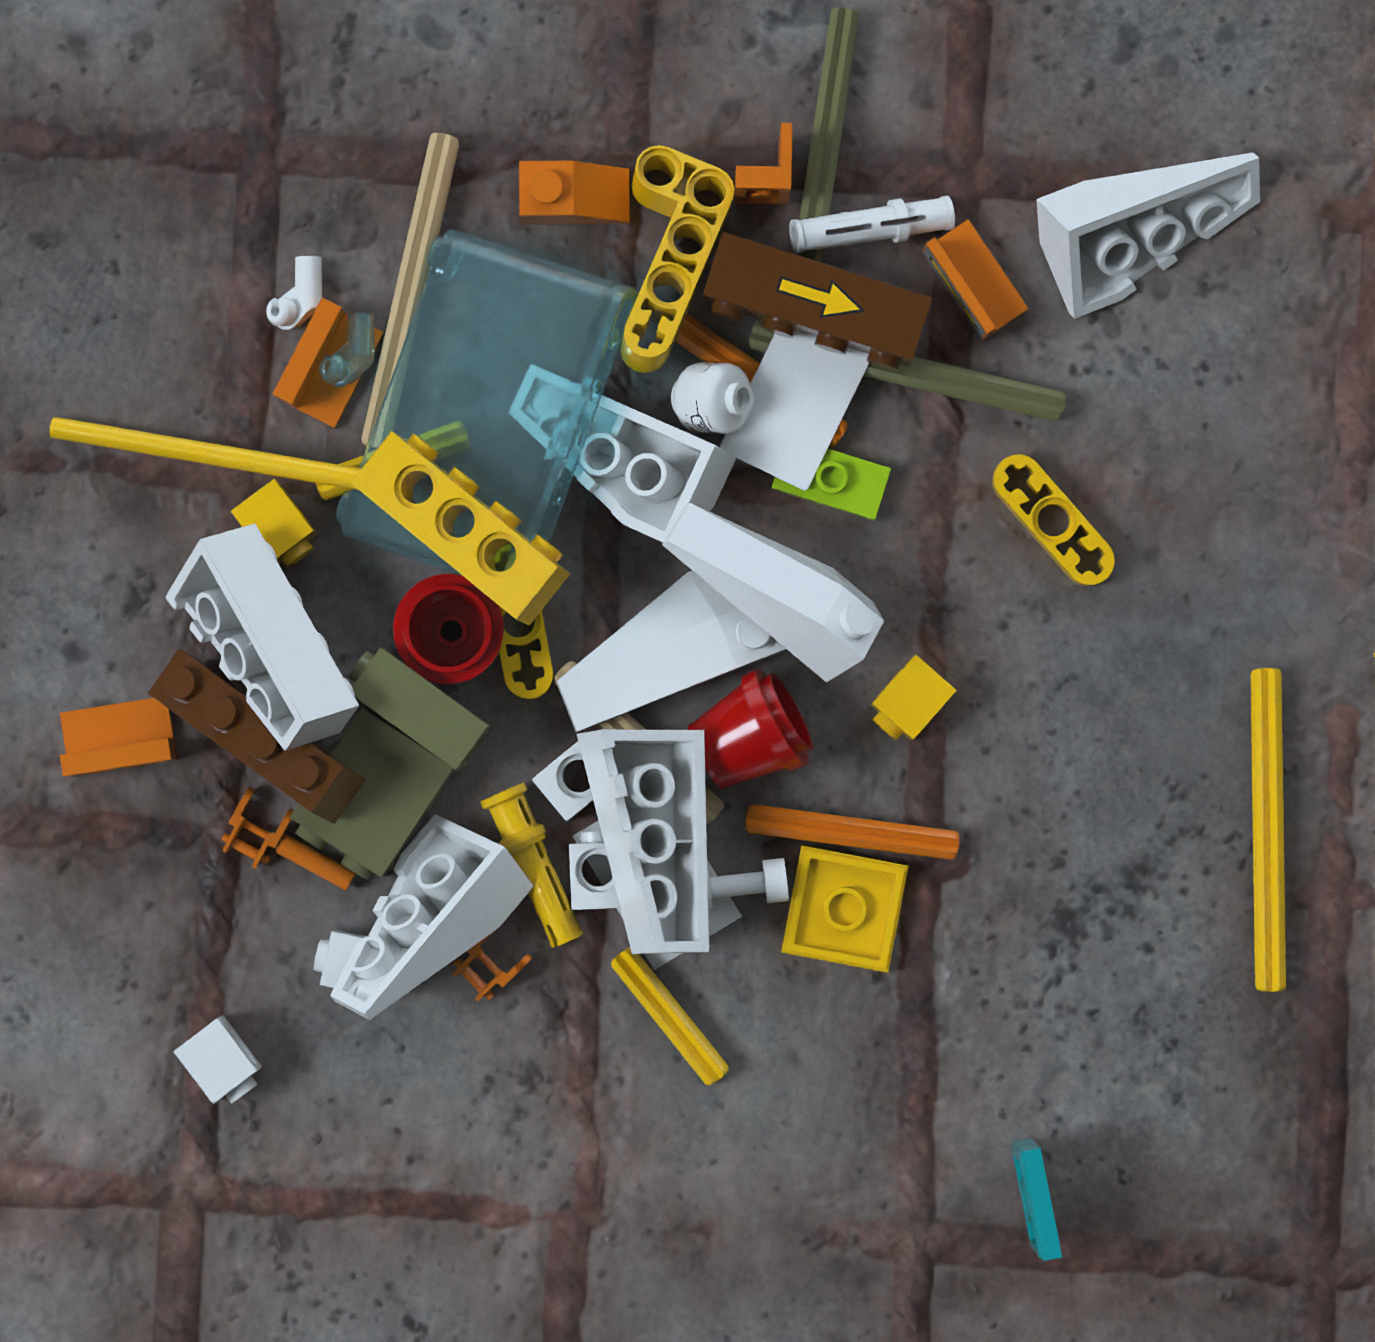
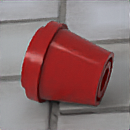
M438 574L418 582L404 595L394 616L393 635L398 653L409 668L423 678L435 683L459 684L476 678L494 662L503 642L504 621L499 605L464 576L458 574ZM449 621H456L462 627L461 637L454 642H448L442 636V628Z
M759 668L743 675L739 686L688 725V730H704L705 770L720 789L785 769L793 773L809 764L808 752L813 750V742L807 725L789 691L776 674L770 673L766 675Z

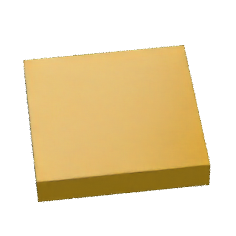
M801 845L781 953L888 973L908 866Z

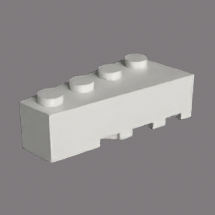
M256 524L200 539L166 594L165 598L174 610L185 608L194 620L191 622L189 629L201 644L211 641L221 654L219 667L230 681L241 680L247 687L246 702L284 751L339 734L359 704L355 699L351 684L347 679L343 678L332 659L325 638L316 631L304 610L299 593L295 588L291 587L280 568L272 546L264 540Z
M601 729L577 734L632 954L709 952L704 730Z

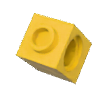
M275 478L231 510L242 527L256 524L264 540L274 549L278 564L283 561L287 567H290L314 549L309 541L316 537L318 533Z
M915 654L870 704L878 712L872 720L896 741L902 734L909 740H914L957 690Z

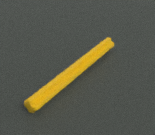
M1257 668L1251 672L1255 987L1262 992H1280L1286 988L1282 673L1280 669Z

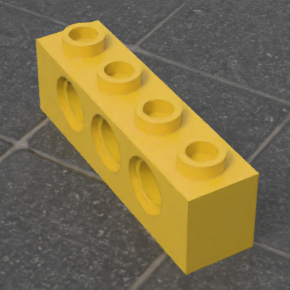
M391 431L351 481V484L512 617L530 625L570 575L567 570L557 563L563 554L538 534L532 541L527 539L516 530L522 520L495 500L491 507L483 503L475 496L480 486L454 466L448 474L433 461L439 453L419 436L413 433L406 440ZM430 477L433 482L431 496L426 501L416 504L413 499L414 486L419 480ZM465 511H472L475 520L473 529L466 536L457 538L453 528L456 518ZM513 544L516 550L514 564L508 570L498 572L495 567L496 553L503 546Z

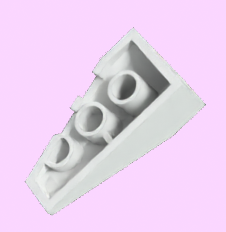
M1247 153L1086 180L1036 199L1040 245L1069 314L1076 319L1122 301L1137 290L1134 285L1135 281L1156 266H1159L1164 271L1177 262L1175 253L1199 236L1209 239L1260 203L1259 157L1255 153Z
M434 814L401 853L393 869L398 877L389 895L379 897L373 909L377 919L368 937L357 941L330 995L336 1003L371 1020L498 929L534 887L504 846Z

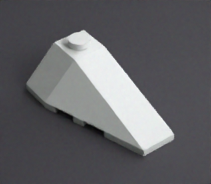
M531 365L509 413L551 455L555 456L571 471L588 491L592 492L611 510V513L623 525L660 542H664L681 511L687 504L692 503L707 511L714 507L736 460V457L712 443L535 365Z
M692 503L687 504L683 508L662 544L825 682L830 681L864 660L884 622L874 602L834 568Z
M690 571L558 679L556 683L574 729L578 732L774 656L786 648L694 571Z

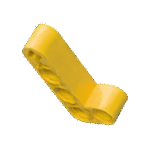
M661 145L649 147L640 154L636 162L632 181L633 195L641 205L671 218L626 322L620 348L622 359L626 365L634 371L641 373L654 372L666 362L727 220L735 191L733 181L725 171L670 147ZM650 170H661L668 174L671 182L662 186L653 185L647 181L644 174ZM703 190L712 191L718 195L721 203L712 207L703 206L696 200L694 194ZM684 237L692 238L700 245L701 251L696 254H684L675 247L674 241ZM661 285H669L678 290L681 298L675 302H663L656 297L653 290ZM651 320L658 324L654 342L649 345L648 349H644L638 345L639 341L644 338Z

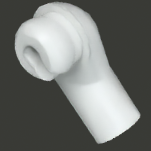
M295 257V286L280 299L273 298L268 303L266 314L270 323L283 330H290L299 327L314 314L322 298V257Z

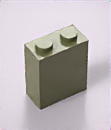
M380 647L375 655L366 651L348 675V678L355 682L352 688L358 700L455 770L462 771L493 729V726L431 681L420 676L402 660Z
M361 708L332 752V755L366 778V780L335 824L311 813L300 804L297 805L289 818L300 824L295 832L298 836L320 850H323L327 843L346 854L341 861L345 867L362 878L369 880L372 873L381 878L387 875L455 769L368 709Z

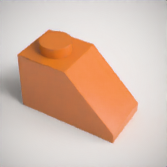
M519 161V216L522 225L630 224L629 169L580 161Z

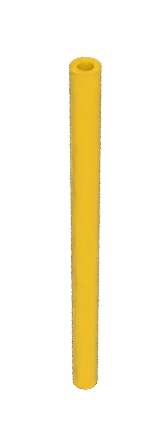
M53 417L49 430L50 437L54 439L354 490L358 489L351 484V481L362 469L60 417Z

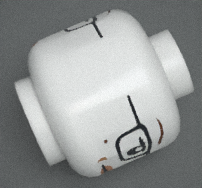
M699 362L688 366L679 375L671 393L672 407L680 423L686 429L697 433L728 434L739 430L747 421L754 402L753 391L747 375L738 366L729 363Z

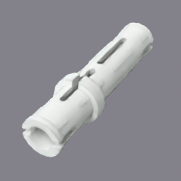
M949 196L904 203L899 198L889 200L887 206L841 212L802 220H790L789 235L795 254L892 238L893 242L900 243L906 242L910 235L938 230H953L955 226V213ZM918 216L916 220L881 225L882 221ZM864 224V227L860 229L826 234L827 230Z

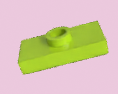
M827 449L807 490H802L777 477L774 478L771 489L875 521L891 468Z

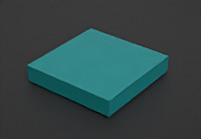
M1031 1138L1012 1142L1013 1145L1010 1146L1030 1246L1043 1261L1062 1258L1041 1148Z

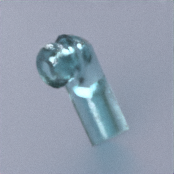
M347 314L348 343L332 356L326 355L319 364V374L325 382L335 387L350 385L373 365L375 359L374 314Z

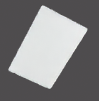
M795 331L793 338L774 334L750 383L754 402L747 421L739 430L726 434L720 448L734 457L793 486L807 490L869 363L866 360L869 353L847 347L845 355L830 352L814 345L815 336Z

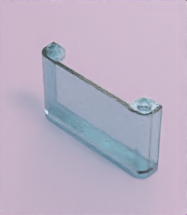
M450 229L444 237H436L430 248L428 266L431 269L359 468H363L391 431L406 440L414 433L439 453L433 461L448 474L455 466L480 486L475 496L483 503L491 507L496 500L522 521L516 530L527 539L532 541L538 534L550 543L619 350L626 322L639 293L633 287L455 229ZM430 477L419 480L414 486L413 499L416 504L426 501L431 496L433 482ZM351 489V492L346 491L336 513V520L341 523V531L344 536L442 571L461 575L361 491ZM465 511L456 518L453 528L457 538L466 536L473 529L475 520L472 511ZM513 544L503 546L496 553L495 567L498 572L506 571L514 564L516 550Z

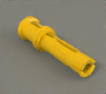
M522 782L481 800L480 804L483 809H489L502 838L498 844L507 849L534 885L528 894L543 924L550 946L554 948L574 940L584 933L573 914L565 891L547 855L542 841L546 838L544 834L546 832L543 824L536 823L524 796V793L527 791L526 784Z

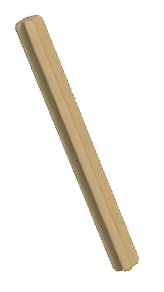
M432 133L427 147L361 438L365 446L378 449L389 433L395 430L459 148L458 139L449 134Z

